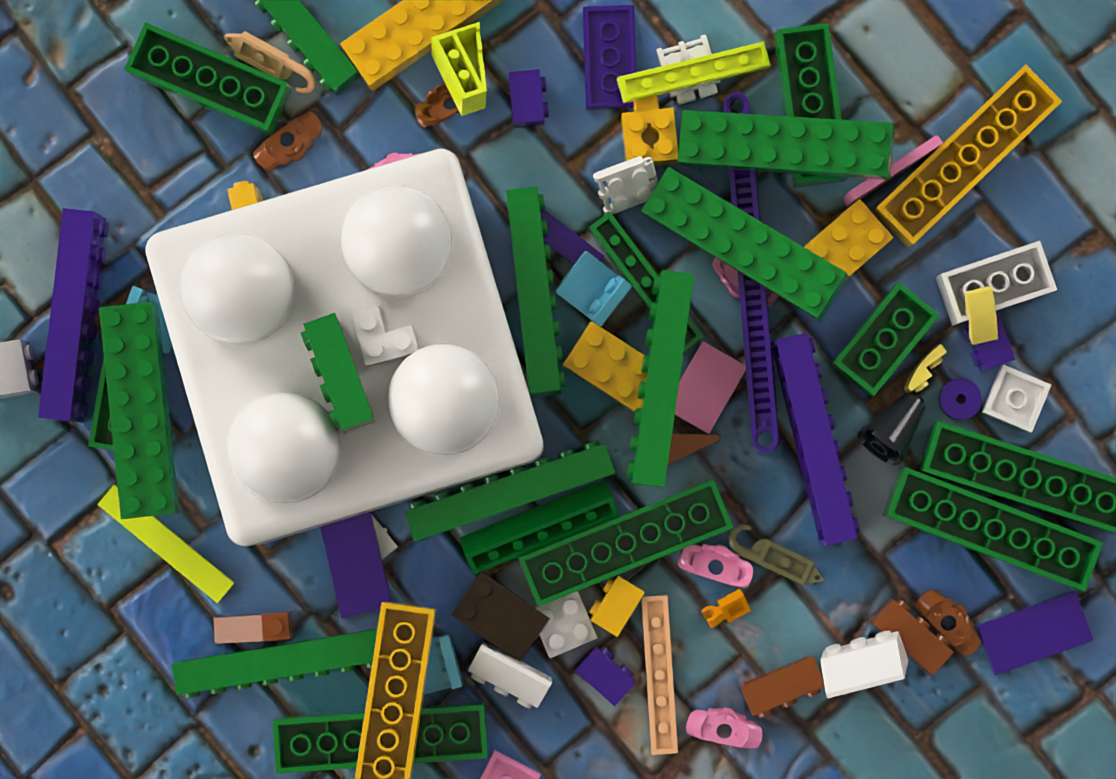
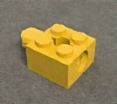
M658 96L634 101V112L622 113L621 115L625 161L641 156L642 159L651 157L654 167L678 164L674 108L659 109Z

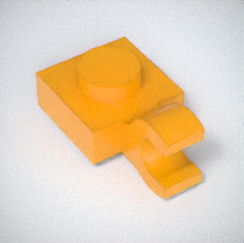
M740 589L718 600L719 606H707L701 610L710 628L716 627L725 619L730 623L751 612Z

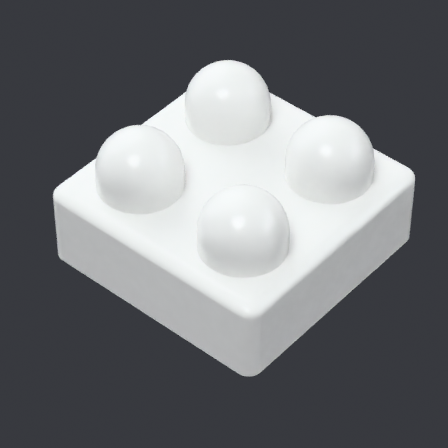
M446 149L432 150L154 234L148 240L145 251L226 531L229 538L235 544L252 546L272 542L535 462L542 455L544 443L462 169L458 158L451 151ZM379 306L386 332L412 325L419 350L405 357L366 367L351 313ZM335 313L375 420L372 424L347 433H343L341 428L336 429L329 413L334 410L332 402L327 403L323 397L320 385L324 384L322 376L317 377L310 361L311 358L315 357L313 350H307L301 336V332L305 331L304 323Z

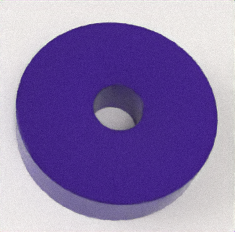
M958 378L947 382L941 388L938 401L942 412L946 416L954 420H964L971 418L978 412L982 403V396L975 383L968 379ZM958 394L964 397V402L962 404H959L956 401V397Z

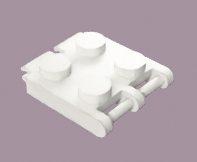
M701 35L700 39L684 43V41L678 42L677 46L667 49H656L660 66L712 54L706 35ZM720 80L670 92L669 95L670 98L676 97L677 104L682 105L695 101V91H698L700 99L718 94L716 85L720 84Z
M641 156L598 171L593 175L594 181L599 185L598 195L600 199H603V212L605 215L608 212L615 214L647 202L658 184V178L656 177L651 157L642 159ZM603 181H606L607 187H604Z

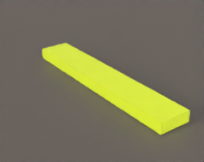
M763 41L620 76L617 78L623 103L625 104L767 69L771 64Z
M116 484L111 487L97 504L216 603H219L235 584L233 580L155 516L121 519L118 487Z

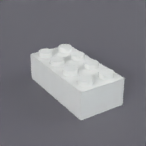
M1040 241L942 273L935 277L952 326L969 320L965 312L966 291L991 286L995 308L998 311L1057 290Z

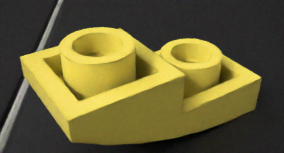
M991 286L966 291L965 312L969 318V339L972 345L997 340V316Z
M941 344L931 349L915 366L904 387L906 392L914 390L917 393L929 385L926 380L932 377L926 367L929 366L930 369H933L944 361L941 356L947 353Z

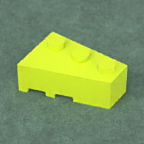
M477 22L432 37L431 56L461 116L486 108L487 89L480 23Z

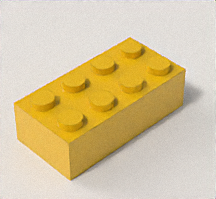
M859 198L806 244L804 248L845 271L850 276L894 237Z
M591 321L563 363V367L635 413L637 408H641L642 399H637L639 383L645 381L646 373L641 372L644 355Z

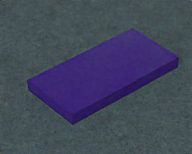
M634 5L583 7L586 110L634 108L633 102L623 103L617 78L620 76L636 73Z
M371 512L321 526L320 529L341 618L381 609V602H392Z
M1076 591L1062 594L976 625L994 675L1094 641Z

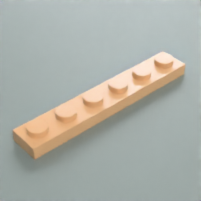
M668 595L642 596L651 754L678 753Z

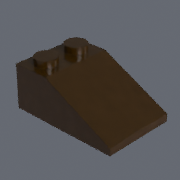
M482 571L451 614L471 630L519 662L523 660L550 620L545 614Z

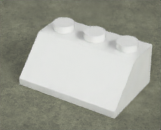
M883 631L874 638L865 639V637L852 640L847 645L840 646V644L828 646L823 651L821 657L827 698L905 679L908 657L899 631L893 633L891 631Z
M483 641L468 669L472 673V679L482 684L488 681L495 685L494 690L506 697L509 693L518 697L517 702L528 709H531L532 706L538 708L552 684V677L522 661L519 662L509 654Z

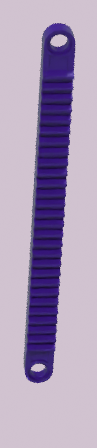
M733 93L725 99L724 113H733L730 110V105L732 102L740 100L744 103V109L740 114H751L750 102L745 95ZM729 169L732 205L761 221L757 171ZM738 272L752 442L757 450L763 453H770L777 449L780 436L767 289ZM769 432L773 436V443L769 447H762L759 444V437L762 433Z

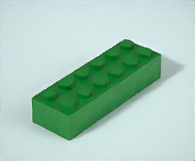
M146 22L124 68L130 76L271 136L292 91L290 85L283 80Z
M829 23L777 29L774 35L784 116L842 120ZM792 174L794 188L845 182L848 178Z

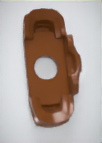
M445 82L429 91L425 96L426 100L415 106V115L422 127L439 124L460 113L457 107L451 110L444 108V104L448 100L453 99Z
M307 112L296 117L266 139L254 151L253 155L256 162L266 170H273L281 164L287 166L294 161L301 160L306 152L313 147V140L322 133V125L318 117L313 112ZM285 133L294 135V142L288 147L280 143L281 136Z
M933 589L926 591L919 597L916 602L919 610L956 650L964 656H968L978 649L981 640L973 628L974 624L967 614V609L961 603H956L948 596L945 598L940 592ZM953 616L956 619L955 628L952 630L943 629L941 626L943 617Z

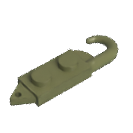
M740 524L730 531L728 537L729 545L736 554L803 586L805 583L824 582V579L814 566V561L770 540H758L751 549L739 544L737 541L738 533L742 530L750 531L752 529L751 526ZM816 575L819 576L818 580H815Z

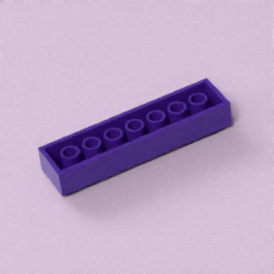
M67 208L62 210L38 418L82 423L83 418L87 416L88 403L85 402V396L91 386V377L88 376V370L94 361V352L91 351V344L97 335V326L94 325L95 315H98L100 307L97 293L103 283L100 267L101 263L105 262L106 257L103 241L104 238H107L109 232V224L106 222V218L94 211Z
M807 333L777 339L771 343L772 352L819 544L829 546L858 539L856 533L860 532L857 517H852L850 507L854 506L850 491L846 492L844 481H847L844 465H839L837 457L841 455L838 440H833L831 430L835 429L834 421L831 414L827 415L825 404H828V397L825 388L821 389L819 379L822 378L819 363H814L812 353H816L813 338H808Z

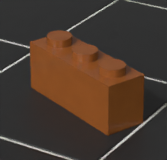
M889 599L871 619L870 623L880 632L891 631L893 633L899 631L906 654L928 674L934 676L953 654V651L948 647L951 643L938 633L935 636L928 630L931 627L930 624L923 618L918 616L915 619L909 613L911 608L901 599L897 601Z
M812 655L738 684L752 716L758 715V718L773 713L772 708L779 705L785 708L797 703L796 698L806 695L807 698L821 693L820 688L825 687L822 675Z

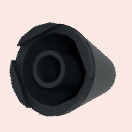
M904 393L858 431V439L862 436L865 440L862 445L880 460L887 462L890 459L895 461L892 465H899L906 455L926 409L923 404V398L916 393Z

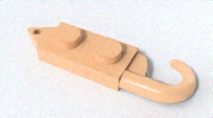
M246 31L242 34H226L224 36V39L234 50L235 57L266 74L282 80L288 79L293 72L304 77L307 81V87H297L296 92L308 94L315 88L316 81L313 73L307 67L289 58L288 54Z

